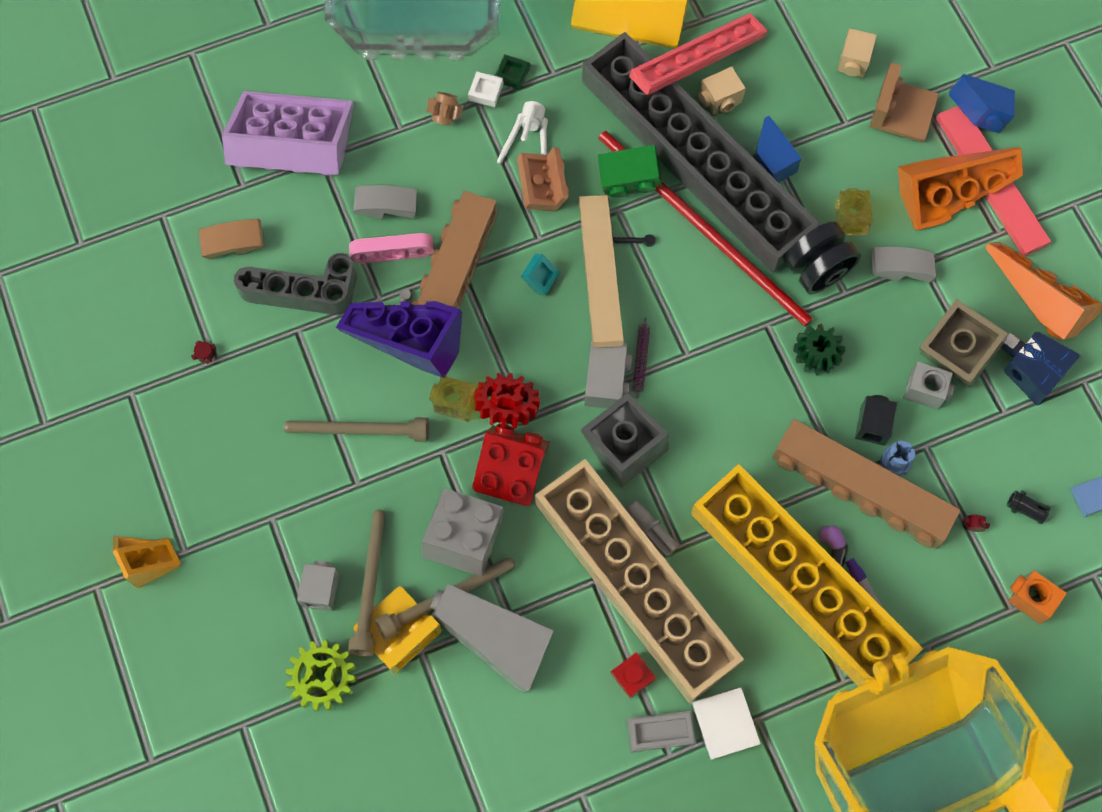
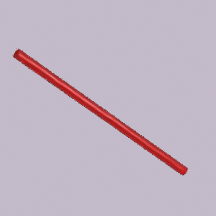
M604 131L599 136V140L612 152L626 150L607 131ZM662 182V187H656L655 191L804 327L813 320L807 312L666 184Z

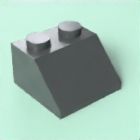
M629 393L581 429L602 466L622 487L669 450V434Z

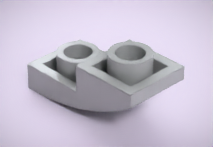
M391 185L357 186L355 189L353 213L382 219L384 213L413 219L416 213L417 189Z
M874 247L871 250L873 275L897 282L904 276L928 283L936 278L933 252L906 247Z

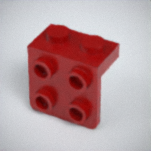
M501 424L492 425L484 436L472 485L473 490L523 506L530 505L542 460L548 452L550 441L543 440L544 437L538 433L526 432V434L515 432L514 428L506 425L505 429L501 428Z

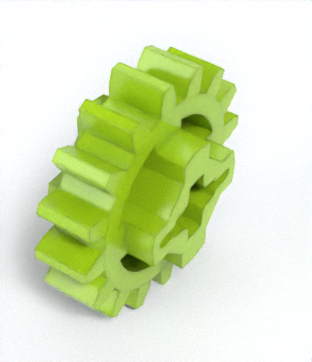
M323 640L321 647H318L314 641H310V650L308 651L299 647L298 650L301 656L299 658L290 657L289 659L294 664V668L285 670V673L292 677V680L285 683L286 687L296 689L291 694V697L294 700L303 697L300 705L306 709L312 703V708L315 712H319L323 704L328 711H331L332 702L335 700L341 705L344 704L341 697L342 694L351 695L353 693L348 687V683L357 681L355 676L349 674V672L356 669V665L354 663H346L351 655L347 651L340 654L341 646L337 643L330 649L327 640ZM319 655H327L333 657L328 658L326 661L315 659V657ZM305 665V677L302 680H300L301 671ZM320 669L325 673L326 680L323 682L317 679L316 672ZM342 669V678L339 686L337 687L336 677ZM316 691H325L328 695L315 697L309 694H313Z

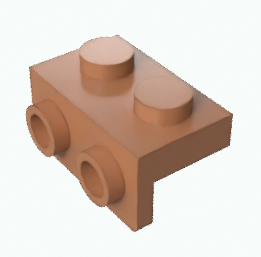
M553 148L547 155L521 153L517 157L525 209L557 211L569 195V188L564 176V161L561 159L560 149Z

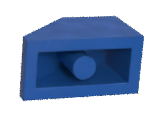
M963 74L949 91V96L975 126L1000 133L1015 116V90Z
M767 116L764 118L755 160L779 183L797 173L802 158L772 118Z

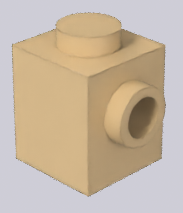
M849 28L837 71L851 77L858 76L864 78L877 35Z
M729 67L702 79L699 99L704 108L708 107L712 116L721 112L728 113L743 102L746 88L733 67Z

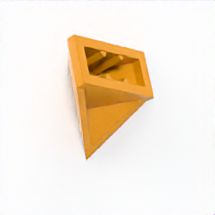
M113 536V553L126 580L137 588L156 580L181 565L169 538L151 540Z

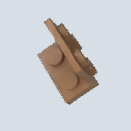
M891 62L869 127L918 142H924L936 106L938 93L902 83L903 78L899 77L902 65Z

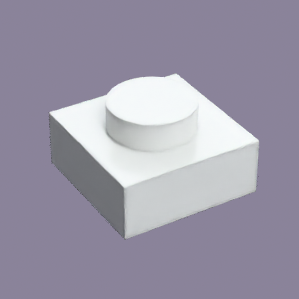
M476 71L468 93V100L495 107L503 86V78Z

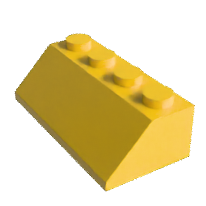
M575 0L571 28L618 37L626 32L634 41L675 49L679 44L689 0Z

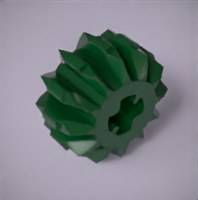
M822 323L818 324L816 330L809 325L806 327L805 333L800 332L797 335L796 340L798 343L794 344L793 352L798 354L795 359L796 363H806L804 366L805 372L810 370L811 367L814 368L816 376L820 375L822 369L829 374L833 371L834 366L841 364V355L845 353V346L840 345L843 340L842 335L833 336L834 327L825 331Z

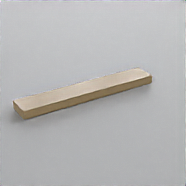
M608 195L579 196L593 348L623 346L624 339Z

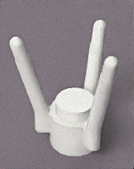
M528 101L524 104L522 113L518 114L516 123L497 159L498 164L503 162L521 125L524 128L521 137L523 142L527 140L529 131H536L540 128L541 155H547L546 128L548 119L544 117L545 107L541 103Z

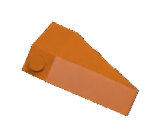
M1014 147L929 159L899 166L900 195L914 229L917 231L944 224L952 219L951 216L963 208L969 209L975 205V201L988 193L994 194L1022 177V148Z
M1001 242L988 243L985 247L1038 321L1047 327V333L1054 338L1062 340L1076 337L1102 312V303L1073 284L1071 287L1059 284L1056 279L1057 275L1049 270L1045 271L1041 268H1036L1035 270L1032 268L1033 262Z

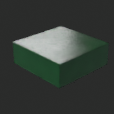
M504 54L495 76L503 78V85L521 90L530 70V62Z

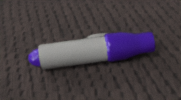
M852 558L846 561L845 564L848 567L850 576L883 607L866 574L855 559Z

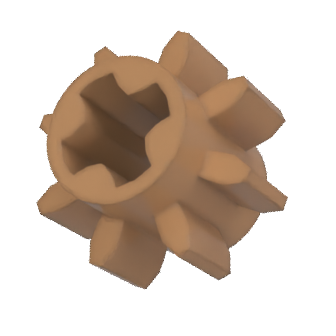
M437 92L436 98L428 99L426 112L431 113L432 121L439 124L452 125L453 119L461 118L463 105L458 104V96L446 92Z

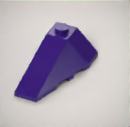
M426 301V305H412L411 302H401L400 305H385L383 302L351 303L336 328L413 367L445 378L459 354L462 311L437 301Z

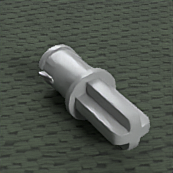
M639 500L626 509L663 556H669L677 549V543L660 525L661 520H656Z

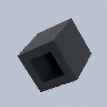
M882 395L866 396L860 408L855 439L885 446L892 434L897 402L889 401L887 397Z

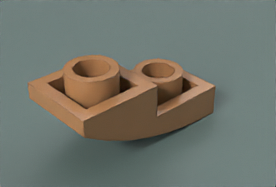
M260 219L232 221L199 229L202 257L208 260L231 252L241 255L264 247Z

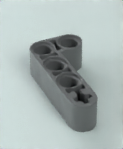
M336 253L328 259L324 277L255 267H243L234 276V283L240 296L249 303L332 315H342L346 312L352 303L357 281V272L353 260L346 253ZM340 268H348L345 273H336ZM285 286L281 291L273 292L276 287ZM313 290L311 295L301 296L304 291ZM335 294L342 295V297L338 300H330V298Z

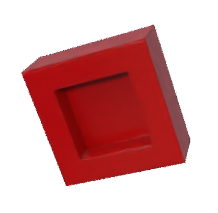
M637 652L610 672L629 699L656 679Z

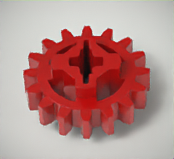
M497 373L496 379L487 376L485 383H478V388L474 394V409L480 412L481 419L490 418V425L499 422L501 423V428L505 429L507 424H511L515 429L518 427V422L528 425L529 418H536L540 405V398H538L539 390L533 389L534 383L532 382L525 384L523 376L514 379L512 373H509L507 377Z

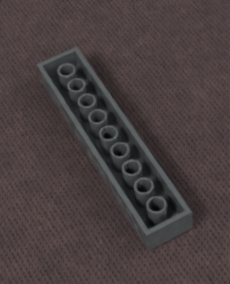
M626 32L582 63V82L645 146L655 145L659 160L772 274L786 264L784 257L789 249L799 239L821 225L677 82L647 96L629 75L633 68L652 60V58Z

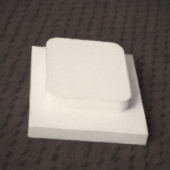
M741 687L692 702L710 760L760 745Z

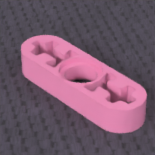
M426 233L364 238L349 243V255L355 263L424 258L431 256L434 252L433 237Z

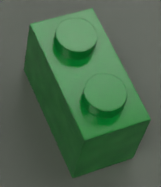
M655 145L598 154L601 185L606 195L618 198L626 196L627 192L639 190L640 193H648L656 190V187H662L659 156Z

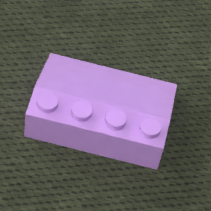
M243 91L222 134L225 165H235L241 168L257 167L266 170H290L296 173L312 172L322 175H338L345 156L353 101Z

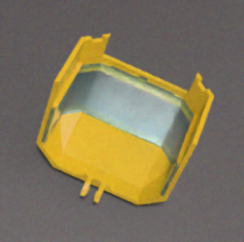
M947 647L940 651H930L920 660L908 665L903 655L897 653L892 655L891 662L894 669L891 673H889L882 661L873 664L875 677L866 680L862 686L851 691L843 690L838 692L828 701L815 739L816 774L835 812H996L1005 807L1009 812H1062L1073 766L996 659Z

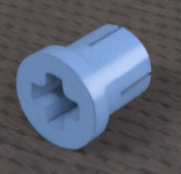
M897 441V443L888 447L881 456L882 467L898 476L907 473L915 457L913 446L907 441Z

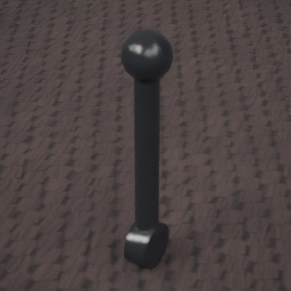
M650 234L644 238L612 237L613 243H643L647 247H652L655 243V237Z

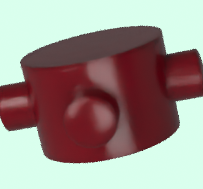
M199 340L196 342L194 354L191 357L193 360L198 359L200 362L210 364L214 357L213 350L217 348L215 344L210 345Z
M968 515L967 518L963 519V523L967 524L966 529L969 531L983 532L990 527V524L986 522V517L982 515Z

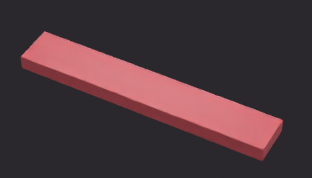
M749 13L633 68L629 77L648 96L765 38L768 30Z
M958 106L937 115V122L958 155L993 151L979 128L973 125ZM1013 182L994 194L988 193L985 195V198L1023 256L1047 247L1051 243V240Z

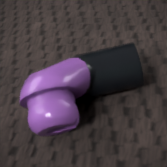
M833 525L830 527L824 526L819 531V538L822 542L829 544L832 550L830 556L843 568L848 552V544L838 527Z

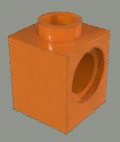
M1033 570L1025 577L1019 575L1010 587V590L1014 593L1008 602L1041 624L1051 618L1067 593ZM1029 589L1037 591L1040 596V602L1031 599Z

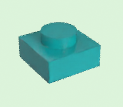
M535 254L521 275V278L538 295H546L560 271L543 254Z

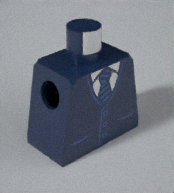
M1035 332L1026 344L1010 333L1005 343L1001 346V349L1013 357L1005 367L1004 372L1037 406L1081 356L1040 332Z

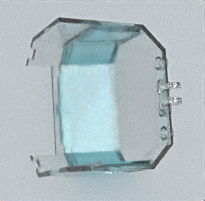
M325 0V21L357 55H361L362 59L376 60L378 55H390V59L406 60L407 55L418 56L420 60H435V56H447V60L462 61L464 56H472L501 34L502 0Z

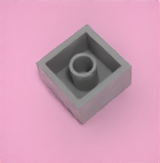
M444 488L422 540V558L482 576L502 525L503 507Z

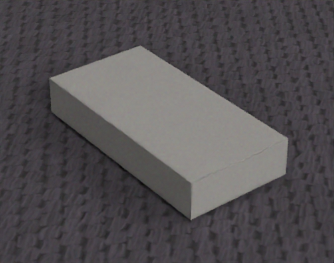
M692 711L627 718L631 753L696 744Z

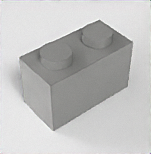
M591 340L585 406L608 409L629 393V382H624V372H631L632 354H626L627 343H623V346L593 348Z

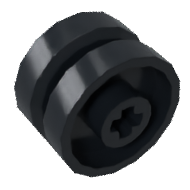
M836 221L822 224L807 233L789 249L784 257V262L792 273L801 274L799 282L809 295L819 293L845 277L862 257L852 242H844L846 235Z

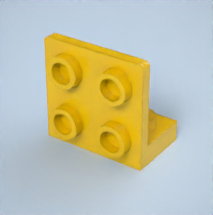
M398 586L373 609L370 633L373 635L372 639L375 641L374 653L394 675L442 632L439 623L431 615L425 614L402 626V631L398 632L397 637L385 642L377 628L375 619L386 613L388 615L393 613L398 615L417 605L401 586ZM358 623L354 626L355 632H357Z

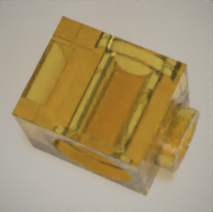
M850 188L840 191L835 203L837 224L845 235H867L873 222L869 190ZM848 208H854L859 213L851 212Z
M441 377L439 384L434 383L429 400L432 401L434 412L469 422L475 405L474 394L477 386L451 377ZM449 394H458L460 396L455 402H447L445 400Z

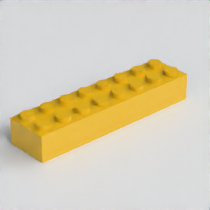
M740 464L734 467L693 505L691 515L858 687L862 686L866 680L875 677L873 672L874 663L882 661L889 673H891L894 669L891 662L892 655L901 653L909 664L923 650Z

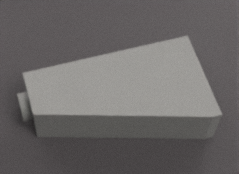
M449 584L444 587L443 591L437 589L430 604V607L435 609L432 617L518 691L528 692L554 630Z

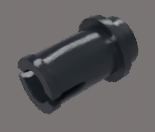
M1015 490L1007 502V507L1011 508L1012 513L1019 512L1037 521L1039 524L1045 522L1051 510L1050 506L1026 496V492L1023 490L1021 492Z

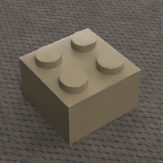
M956 299L919 347L920 354L943 370L953 372V377L970 388L1005 343L1008 333Z

